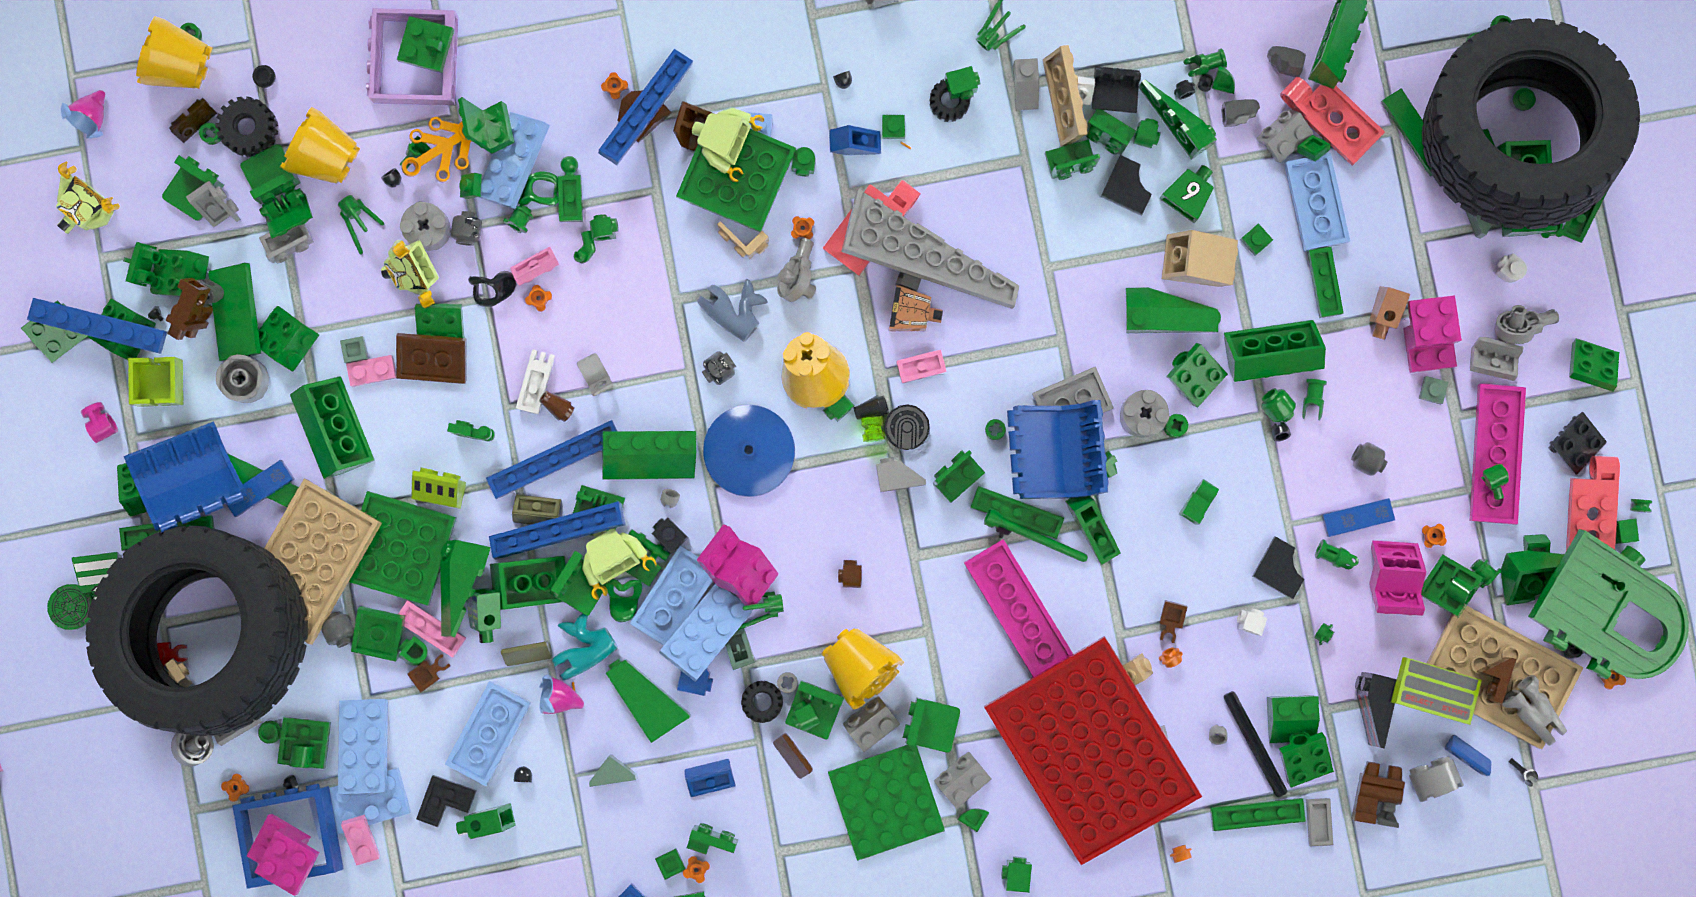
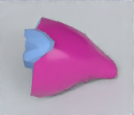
M99 90L76 100L69 106L62 103V119L66 118L72 126L87 134L86 138L102 136L103 133L99 130L104 119L105 92Z
M549 674L542 678L543 681L539 686L543 688L539 707L542 714H556L584 707L582 698L566 683L553 678Z

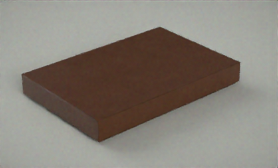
M397 333L396 379L465 384L467 381V338Z

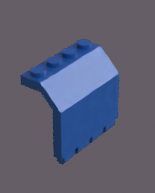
M1091 400L1081 404L1065 406L1017 405L1013 407V410L1007 411L1008 427L1015 430L1008 432L1010 450L1016 451V454L1010 455L1011 473L1018 474V477L1012 478L1013 494H1019L1020 499H1064L1108 493L1109 480L1106 472L1107 457L1104 447L1105 433L1103 431L1101 400Z
M214 421L123 456L155 531L161 530L163 533L165 530L178 527L177 523L180 521L182 524L200 518V513L210 514L224 508L223 504L225 503L230 506L244 500L243 496L247 495L229 459Z

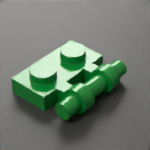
M456 420L455 424H448L447 432L456 436L487 442L495 438V431L487 426L475 429L473 424L461 420Z
M631 529L628 533L637 538L645 549L652 552L649 557L654 558L655 561L658 557L664 561L669 558L670 553L663 549L664 546L651 542L642 532L637 533ZM639 559L640 563L625 572L650 587L662 567L658 564L656 566L652 560H647L645 566L649 569L647 571L643 567L642 559Z

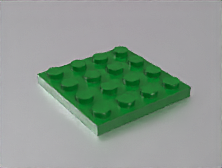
M750 129L735 165H730L731 168H740L743 171V175L738 171L732 172L733 178L739 181L733 182L730 180L728 173L724 174L709 164L702 154V147L698 144L676 198L761 232L795 154L796 147Z
M367 491L361 511L382 522L349 582L430 606L440 573L441 549L446 541L450 540L457 517Z
M907 744L828 771L857 861L945 831L917 745Z

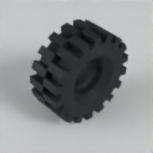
M240 96L236 97L237 101L229 100L228 103L230 105L228 107L224 105L221 107V110L224 112L222 115L217 114L216 118L219 119V123H215V128L219 132L216 133L221 142L232 152L240 156L253 157V154L256 155L262 150L268 149L270 143L274 145L276 140L273 137L274 135L278 136V130L276 129L278 121L274 119L276 117L274 113L260 100H254L249 96H246V99ZM244 118H251L255 123V129L248 135H243L238 130V124Z

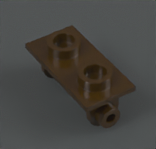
M203 97L200 100L197 99L187 109L190 113L186 116L182 113L176 120L171 122L169 129L183 143L217 114Z

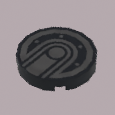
M909 404L900 405L891 410L886 417L884 425L885 436L898 449H916L928 438L930 431L929 419L925 412L917 406Z

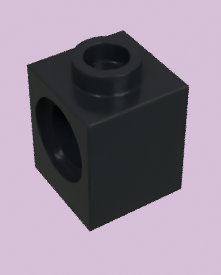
M668 517L665 520L661 518L652 527L654 531L651 534L672 554L689 538ZM671 527L675 532V536L672 540L667 541L663 538L662 533L664 529Z

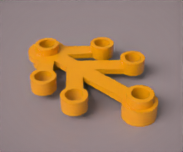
M433 117L428 122V127L431 131L437 132L442 129L455 134L445 138L423 133L420 129L412 130L409 134V139L412 143L424 142L437 146L418 158L409 157L405 159L401 169L406 176L414 177L420 172L421 166L442 154L440 167L436 171L435 177L439 182H446L450 178L449 166L453 146L461 142L459 156L455 159L454 166L458 170H464L469 165L468 153L472 141L465 138L462 132V121L459 124L442 121L439 117ZM432 121H438L440 124L439 128H434ZM415 132L419 133L421 136L420 140H415L412 134ZM459 159L465 161L464 167L458 165ZM407 164L414 165L415 170L409 172L406 168ZM440 171H444L447 174L445 179L439 177Z

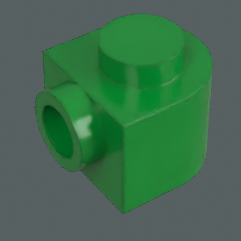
M1146 118L1145 121L1141 120L1137 125L1133 144L1150 149L1153 145H1157L1161 132H1158V121Z
M808 147L798 148L792 159V172H796L795 175L809 177V174H814L816 164L815 153Z
M606 214L593 216L594 219L589 221L592 240L605 241L616 239L615 232L619 231L617 218L607 217Z
M844 394L840 400L824 408L822 411L831 421L835 418L838 422L855 405Z
M415 636L411 640L406 638L398 648L401 651L399 657L411 666H419L427 658L428 650L426 645Z
M803 700L792 706L795 714L792 719L797 729L802 728L803 731H806L821 724L811 701L805 703Z

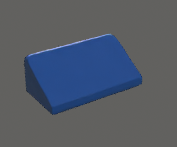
M1452 735L1444 747L1445 750L1479 774L1490 776L1491 760L1458 736Z
M729 759L684 770L690 797L736 786Z

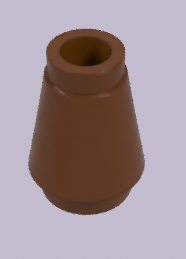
M545 391L539 399V402L558 421H567L575 409L570 401L549 391Z

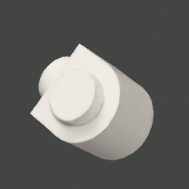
M1077 76L1079 96L1082 98L1083 104L1091 105L1095 79Z
M1514 253L1508 256L1504 255L1496 266L1499 268L1494 274L1505 282L1513 283L1526 275L1527 265Z
M1251 608V611L1240 610L1237 617V623H1239L1237 629L1262 636L1268 618L1264 617V612Z

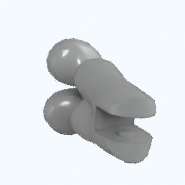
M1530 675L1518 684L1519 690H1511L1505 694L1502 705L1505 708H1517L1519 718L1548 746H1551L1556 740L1546 729L1549 723L1562 736L1568 730L1554 711L1547 696L1539 692V680L1537 677ZM1523 694L1531 700L1530 704L1526 701Z

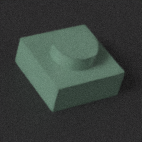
M360 336L340 340L345 364L369 359L365 337Z
M1425 376L1418 399L1440 405L1443 404L1449 382Z

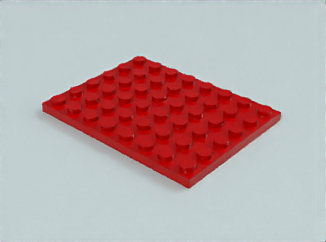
M1105 636L984 705L986 712L1080 865L1087 863L1203 797Z

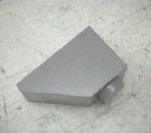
M1038 58L1016 59L1013 63L1016 111L1039 109Z
M894 457L880 459V464H876L880 493L926 485L925 478L901 461H894Z

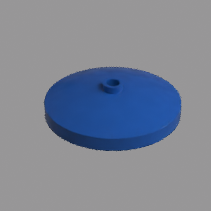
M741 405L725 411L711 424L703 445L704 462L710 476L724 490L738 496H760L776 489L789 475L795 459V443L788 425L775 412L757 405ZM746 446L753 447L751 454L744 452Z

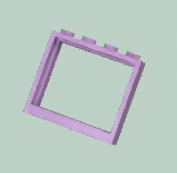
M372 8V16H370V21L368 20L369 29H372L371 38H368L367 42L368 51L371 52L370 60H367V73L370 74L369 83H366L369 99L373 103L455 105L458 15L455 10ZM409 16L430 22L445 23V26L454 28V34L443 68L442 95L381 94L384 21L407 22Z

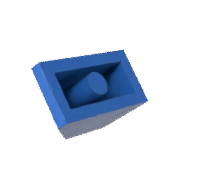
M851 125L829 130L831 153L842 155L881 154V131Z
M706 668L695 682L681 671L677 690L705 696L706 691L711 692L713 678H710L711 672Z

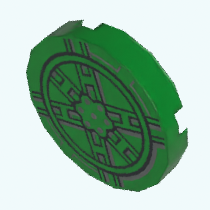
M66 584L58 587L51 594L47 603V612L50 620L57 627L65 630H78L91 620L87 616L93 597L82 595L78 584Z

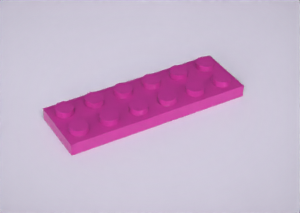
M1478 384L1469 521L1518 524L1526 387ZM1502 464L1508 472L1509 482L1501 486L1504 498L1495 500L1492 490H1489L1481 477H1483L1485 469Z
M1004 539L964 562V565L1032 677L1073 654Z

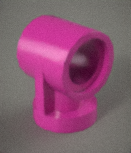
M102 402L91 404L80 411L83 418H89L90 420L85 423V428L95 443L118 432V427L111 415L107 412L102 414L101 411L105 409Z

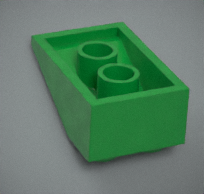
M565 556L491 563L492 590L500 592V610L561 603L562 601L549 594V591L565 567Z

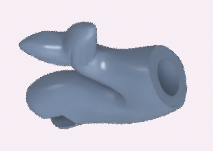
M746 278L739 302V314L737 315L728 295L720 287L713 284L710 285L707 290L717 298V301L712 305L710 301L700 296L697 300L698 304L716 323L745 342L760 324L752 313V306L768 303L767 299L760 294H755L751 281Z

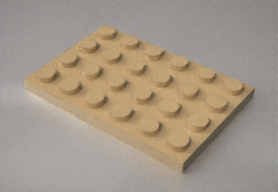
M304 478L264 548L290 571V576H293L301 591L300 597H303L307 612L305 620L308 621V639L304 640V642L313 645L322 629L323 623L328 619L382 522Z
M1466 606L1459 618L1451 614L1427 664L1482 680L1473 714L1542 750L1545 742L1519 718L1517 708H1505L1501 703L1486 700L1488 696L1486 689L1489 682L1493 681V677L1479 673L1477 670L1504 657L1517 659L1506 693L1511 690H1519L1518 684L1524 678L1535 675L1539 680V692L1547 696L1559 717L1584 667L1469 606ZM1523 694L1526 701L1530 704L1531 700ZM1549 723L1546 729L1551 733L1553 727Z

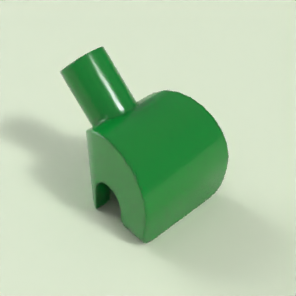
M416 136L414 139L420 140V137ZM424 142L418 144L409 143L405 153L407 156L401 161L400 166H402L405 159L409 157L418 158L431 148Z
M1497 464L1485 469L1483 477H1481L1489 490H1492L1495 500L1504 498L1501 486L1509 482L1506 468L1502 464Z

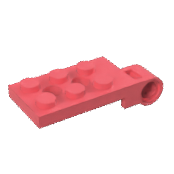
M1295 77L1280 93L1282 100L1292 110L1300 112L1307 124L1352 166L1385 133L1378 124L1337 86L1332 89L1320 84L1313 92L1306 81L1300 77ZM1333 112L1339 113L1341 122L1333 123L1330 120V114ZM1348 128L1357 130L1358 137L1356 139H1351L1347 136L1346 131Z
M904 180L896 186L889 197L871 184L864 191V193L872 198H878L883 201L882 204L890 209L898 210L902 213L903 217H905L921 195L920 192ZM851 209L823 249L860 276L870 261L841 252Z
M1592 456L1589 463V474L1592 479L1570 478L1566 551L1579 529L1586 530L1587 532L1594 530L1597 535L1596 538L1615 550L1620 477L1618 457ZM1595 507L1598 515L1594 520H1590L1587 516L1588 510Z

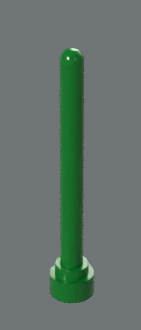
M990 508L986 514L983 524L988 527L998 528L1000 526L1081 562H1086L1088 559L1087 554L1003 518L1000 511Z

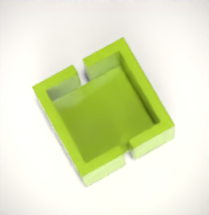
M154 357V359L128 358L129 405L136 407L184 405L183 360L177 357Z

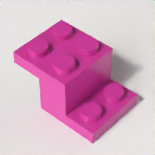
M1455 295L1408 301L1410 325L1403 328L1409 372L1415 373L1457 367L1454 344L1462 341Z
M725 524L722 525L697 558V562L716 586L736 594L745 606L757 604L779 574L759 547L740 540L731 527Z
M1372 540L1371 551L1374 565L1369 585L1376 612L1423 616L1425 606L1421 591L1427 572L1419 544Z
M269 814L247 857L259 863L255 870L256 874L296 896L299 894L320 852L307 845L311 836L274 814Z

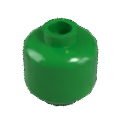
M1271 389L1262 397L1261 408L1273 422L1283 421L1285 423L1294 416L1293 412L1296 408V403L1284 389Z

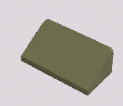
M516 494L512 510V520L514 523L532 525L560 517L562 500Z
M548 641L501 650V655L507 666L552 658L550 642Z

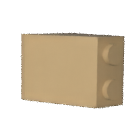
M1196 230L1167 234L1161 279L1216 287L1233 285L1235 263L1238 255V240Z

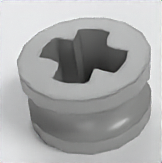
M790 672L782 673L777 680L778 688L784 693L793 692L798 685L797 677ZM783 677L793 678L794 682H792L791 689L782 687Z

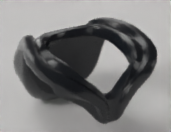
M500 271L493 279L470 276L468 278L470 285L474 286L473 297L476 304L484 307H492L512 295L516 287V280L509 271ZM479 284H487L493 287L496 293L495 297H479Z

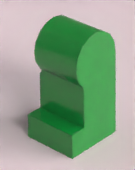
M1202 479L1194 492L1191 493L1179 515L1193 524L1199 525L1216 497L1219 488Z

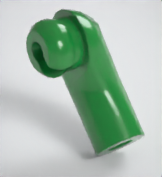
M591 231L581 233L583 246L578 252L575 251L573 255L574 260L581 264L588 262L596 251L594 240L591 238Z

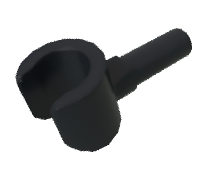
M1513 758L1508 761L1524 776V782L1527 786H1533V783L1527 777L1533 776L1538 780V774L1535 770H1527Z

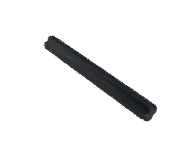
M1234 691L1226 693L1223 698L1275 796L1281 797L1285 795L1288 790L1237 694Z

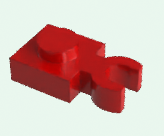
M171 642L157 643L159 657L163 666L173 658L177 662L188 660V657L182 658L178 654L179 650L186 649L187 645L180 644L171 649Z

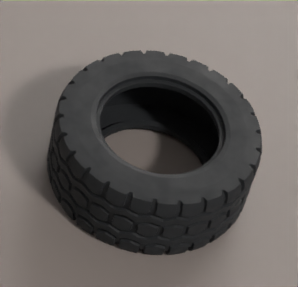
M1531 18L1512 20L1510 24L1506 21L1491 26L1487 30L1485 29L1469 38L1467 42L1455 50L1444 65L1423 116L1422 144L1425 159L1429 168H1431L1430 171L1440 187H1444L1443 192L1455 204L1459 202L1461 204L1460 208L1474 217L1479 215L1481 216L1480 220L1494 225L1502 223L1503 227L1512 229H1523L1524 226L1527 229L1546 228L1548 225L1555 226L1570 221L1571 218H1576L1588 211L1601 200L1630 158L1639 135L1640 106L1639 101H1637L1636 87L1633 80L1629 79L1630 74L1621 60L1616 61L1617 55L1605 43L1598 44L1599 39L1585 30L1580 33L1576 26L1564 22L1556 25L1555 20L1537 18L1532 22ZM1512 86L1531 87L1547 92L1561 101L1573 115L1580 135L1579 151L1564 160L1548 164H1532L1511 158L1498 150L1485 136L1477 116V102L1493 91Z
M182 526L165 530L163 533L158 532L143 539L142 543L138 542L123 553V558H118L106 572L108 574L107 578L103 577L94 594L97 598L91 601L87 616L91 620L89 623H86L85 632L86 642L89 643V646L86 647L89 664L91 667H94L92 673L108 700L115 707H118L119 711L146 727L195 736L222 735L232 730L236 731L252 724L253 720H258L273 708L272 705H276L289 690L287 688L288 685L293 684L299 673V663H303L307 647L304 644V640L308 639V621L305 620L307 616L303 597H300L301 591L293 576H290V571L267 549L225 531L203 526ZM218 577L232 591L239 606L241 630L238 644L232 657L220 672L201 684L184 688L170 677L160 660L157 648V632L160 619L169 602L183 588L202 579Z

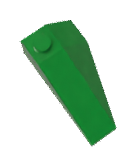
M1146 79L1140 83L1139 89L1191 160L1216 142V132L1211 125H1206L1202 119Z
M1149 287L1126 288V334L1218 333V309Z
M447 540L443 545L440 561L441 636H456L466 613L465 602L474 595L475 589L473 584L476 577H481L484 572L491 547L460 540Z
M1528 550L1506 553L1501 566V579L1506 605L1534 601L1535 596L1543 592L1564 554Z

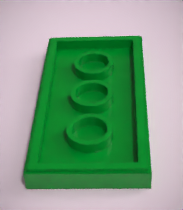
M240 263L208 271L209 279L220 285L224 290L223 298L216 303H212L219 361L225 362L227 358L233 355L253 356L261 354L250 263Z

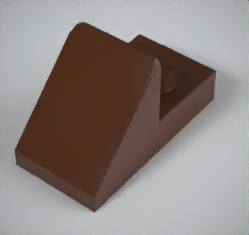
M1504 657L1477 670L1479 673L1493 677V681L1489 682L1486 689V694H1488L1486 700L1503 703L1517 659Z

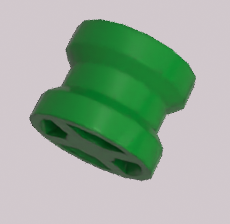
M1173 414L1169 416L1167 424L1163 428L1164 432L1172 438L1180 437L1188 430V420L1181 414Z

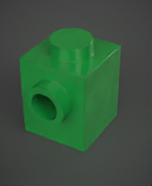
M972 66L945 73L944 79L950 100L960 97L961 100L972 98L974 93H977L978 85H981L979 74L973 71Z
M1013 856V860H1007V864L1002 865L1001 879L1005 880L1004 888L1006 891L1030 893L1032 864L1027 862V858Z

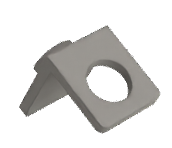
M593 353L576 363L593 396L613 387L611 378L597 353Z

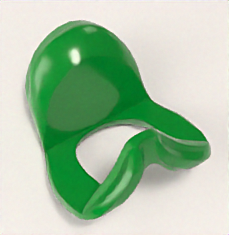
M545 171L529 175L518 204L526 206L531 201L542 205L555 206L558 203V177L553 173ZM537 180L554 183L553 197H539L534 194L533 183Z
M611 579L606 582L605 586L610 597L609 610L611 617L620 623L629 621L637 611L639 597L642 593L641 581L630 580L625 584H621L618 580ZM614 587L621 592L633 587L634 593L629 597L619 596L614 592Z

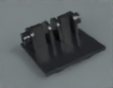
M1095 66L1092 109L1137 113L1139 82L1141 81L1140 70Z
M1584 412L1573 416L1568 425L1563 427L1564 431H1559L1558 434L1560 436L1550 441V446L1548 447L1551 452H1558L1575 475L1607 443Z

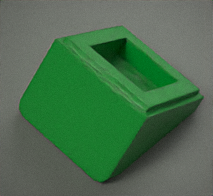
M1637 519L1617 521L1616 544L1640 541Z
M1545 534L1524 535V551L1550 553L1551 541Z

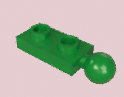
M573 156L564 157L560 163V167L565 175L558 176L559 222H583L582 176L574 175L579 164Z

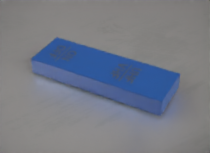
M279 460L244 483L243 486L247 494L243 496L244 500L232 504L228 508L234 517H238L295 480L284 461Z
M1390 498L1323 514L1322 519L1327 537L1395 521V516Z

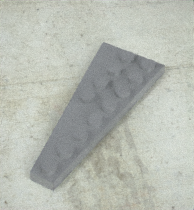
M859 188L856 191L841 252L1010 309L1015 307L1020 285L998 272L994 273L983 266V263L979 260H973L963 254V250L955 249L937 234L919 223L915 224L903 217L902 213L898 210L894 211L882 204L883 201L880 199H874L867 195L863 189Z

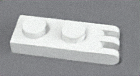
M533 349L516 409L539 415L542 406L539 399L546 391L555 355L550 354L548 362H545L546 352H541L539 360H536L538 350Z

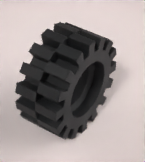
M942 79L931 90L929 105L932 108V113L936 114L938 119H945L944 122L949 120L955 122L958 118H963V115L967 113L971 98L961 100L960 97L956 107H945L941 102V97L948 90L944 79Z
M756 681L750 684L742 694V710L754 722L765 723L772 721L779 715L783 707V696L780 689L768 681ZM758 693H766L771 698V706L765 711L757 710L754 707L753 699Z

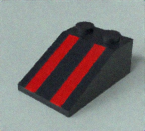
M1361 672V676H1358L1356 679L1355 689H1357L1356 695L1368 744L1385 749L1395 703H1391L1397 679Z

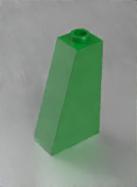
M619 658L608 665L610 670L606 672V675L651 743L691 717V714L627 659L621 661Z

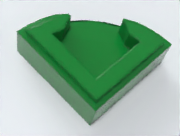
M1219 66L1212 89L1234 94L1235 79L1230 71Z
M979 808L969 809L963 812L957 820L978 832L989 812Z

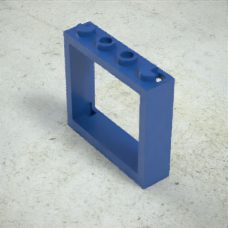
M319 784L308 785L305 791L300 792L297 787L284 790V795L277 796L276 792L262 794V799L255 800L254 796L241 798V803L232 805L247 889L273 884L255 873L258 866L257 862L247 857L254 843L248 809L315 797L326 863L313 865L307 878L336 873L344 869L329 786L320 788Z

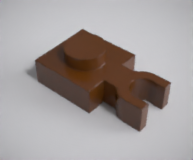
M1164 600L1159 623L1164 624L1165 628L1160 633V640L1163 641L1166 633H1171V643H1175V627L1183 628L1187 605Z
M443 654L439 655L431 666L426 660L407 673L420 693L440 679L436 674L437 672L445 671L451 667L450 664H447L445 667L438 665V661L444 657Z

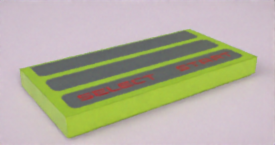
M1402 657L1391 703L1471 725L1482 680Z

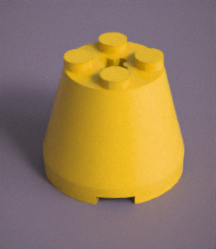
M154 16L148 27L150 35H147L145 43L141 48L136 76L139 77L137 83L147 86L200 89L202 81L205 80L208 67L205 66L207 60L211 57L213 47L208 46L166 19Z
M311 107L306 114L308 118L305 121L303 120L284 155L287 159L284 163L282 162L280 168L290 173L335 184L338 182L342 183L351 169L347 166L348 163H352L356 159L361 148L357 146V142L320 110Z
M804 332L791 340L783 351L782 385L787 396L798 406L806 409L807 407L816 408L822 406L826 408L836 403L846 393L849 387L850 367L840 350L821 337L810 332Z
M853 628L850 631L848 629L843 630L837 636L838 641L833 646L829 645L821 653L845 701L853 710L864 706L866 703L864 699H870L882 692L899 674L900 671L897 667L905 663L898 654L858 628Z

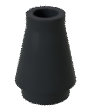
M876 395L864 403L855 406L854 412L857 420L884 417V414L889 413V409L884 395L880 397Z

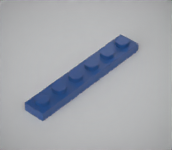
M674 49L599 148L598 154L618 166L691 68L693 60Z
M37 298L32 299L27 320L158 354L162 353L167 332L164 330Z
M613 420L487 477V482L495 499L501 498L602 451V432L617 431Z
M618 501L489 536L492 558L497 560L625 526L622 504Z

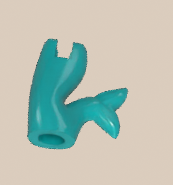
M584 614L579 615L574 623L562 622L557 625L577 640L590 645V647L566 649L552 659L554 667L565 663L566 660H569L572 665L571 668L566 669L565 672L559 675L562 680H568L589 670L618 649L615 640L606 627L594 631L586 629L588 616Z

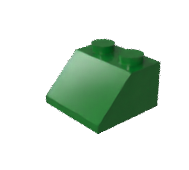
M1319 696L1267 697L1269 743H1290V736L1296 732H1306L1310 736L1317 734L1320 721Z

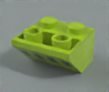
M420 467V472L412 471L411 499L461 509L466 482L460 480L461 476L443 472V475L439 476L438 471Z

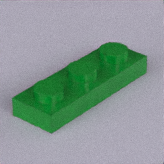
M1332 246L1307 251L1319 318L1344 314Z

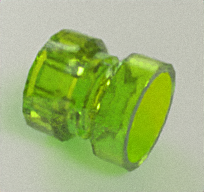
M883 416L861 419V426L865 428L862 435L863 442L885 440V432L881 428L884 424Z

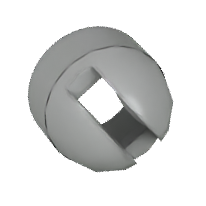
M664 489L660 501L664 507L669 505V508H673L677 505L680 494L672 489Z
M1216 724L1210 728L1209 741L1211 743L1222 745L1227 742L1228 733L1224 726Z

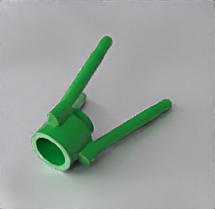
M998 0L982 29L977 33L976 41L987 51L991 49L996 50L1001 44L1026 28V25L1023 24L998 40L1000 36L996 31L1011 15V12L1007 11L993 28L989 27L1003 0Z
M348 195L339 201L338 207L341 210L340 215L346 223L359 254L362 255L363 250L349 218L355 219L364 232H367L368 229L359 217L361 214L360 209L383 226L384 222L367 208L360 199L356 200L353 195Z
M775 591L765 592L762 596L766 597L763 599L764 603L743 606V610L764 608L765 613H770L743 623L738 630L769 618L778 617V613L784 612L782 595H775Z

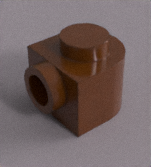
M843 560V569L838 570V583H843V588H861L862 565H857V560Z

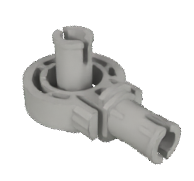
M806 238L800 239L796 255L790 258L777 277L779 281L777 287L778 295L789 302L798 300L802 295L807 299L812 298L816 292V286L810 284L812 262L809 260L814 242Z
M1515 305L1511 311H1505L1498 315L1494 331L1498 341L1511 344H1525L1530 342L1535 334L1542 333L1544 326L1558 323L1559 314L1557 311L1555 312V309L1537 313L1535 311H1527L1522 305Z
M176 733L171 742V751L174 758L180 764L188 767L197 766L207 761L214 749L213 739L210 735L195 736Z

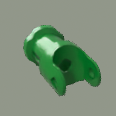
M1222 48L1218 49L1215 53L1207 55L1202 53L1188 57L1183 61L1185 65L1195 63L1199 66V68L1188 73L1189 77L1206 74L1209 70L1216 69L1219 66L1227 68L1226 55Z
M1306 379L1308 388L1307 396L1303 401L1302 417L1305 419L1306 409L1309 405L1319 406L1318 420L1320 421L1324 407V400L1322 399L1324 386L1327 385V381Z
M1324 539L1320 541L1314 557L1329 561L1334 567H1342L1348 570L1359 563L1357 556L1350 554L1345 548H1337L1328 544Z

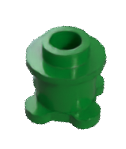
M520 204L513 209L514 211L509 219L504 218L503 223L518 233H527L528 229L525 227L529 220L533 219L532 211Z
M1479 558L1470 567L1474 573L1484 578L1480 585L1481 588L1491 584L1502 572L1500 568L1495 570L1488 563L1487 558L1483 561Z

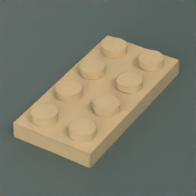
M1069 45L1058 47L1042 59L1060 147L1070 145L1087 135L1088 128L1082 110L1083 101L1078 91V77L1073 67L1074 57L1070 52Z

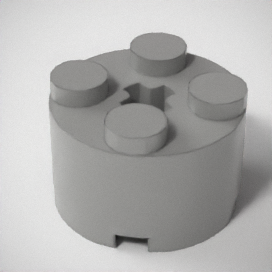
M419 201L407 208L402 215L400 230L403 237L410 244L420 240L427 252L438 250L448 242L451 235L450 222L446 214L436 205ZM426 224L429 226V229H423L422 226Z
M233 355L218 367L216 385L228 399L240 403H252L264 397L269 386V375L266 367L259 361L245 355ZM244 376H245V377H246L245 381H243V382L241 383V382H240V378H244Z
M1140 390L1125 399L1120 410L1122 427L1130 435L1141 438L1150 437L1160 432L1169 419L1167 402L1160 394L1153 390ZM1142 410L1148 411L1149 414H1147V418L1140 417L1139 414L1142 413Z
M1449 756L1431 761L1432 766L1430 767L1428 765H1420L1409 770L1411 774L1409 778L1420 802L1428 801L1427 798L1432 796L1434 798L1440 797L1459 789L1458 787L1464 786L1454 760L1450 759Z

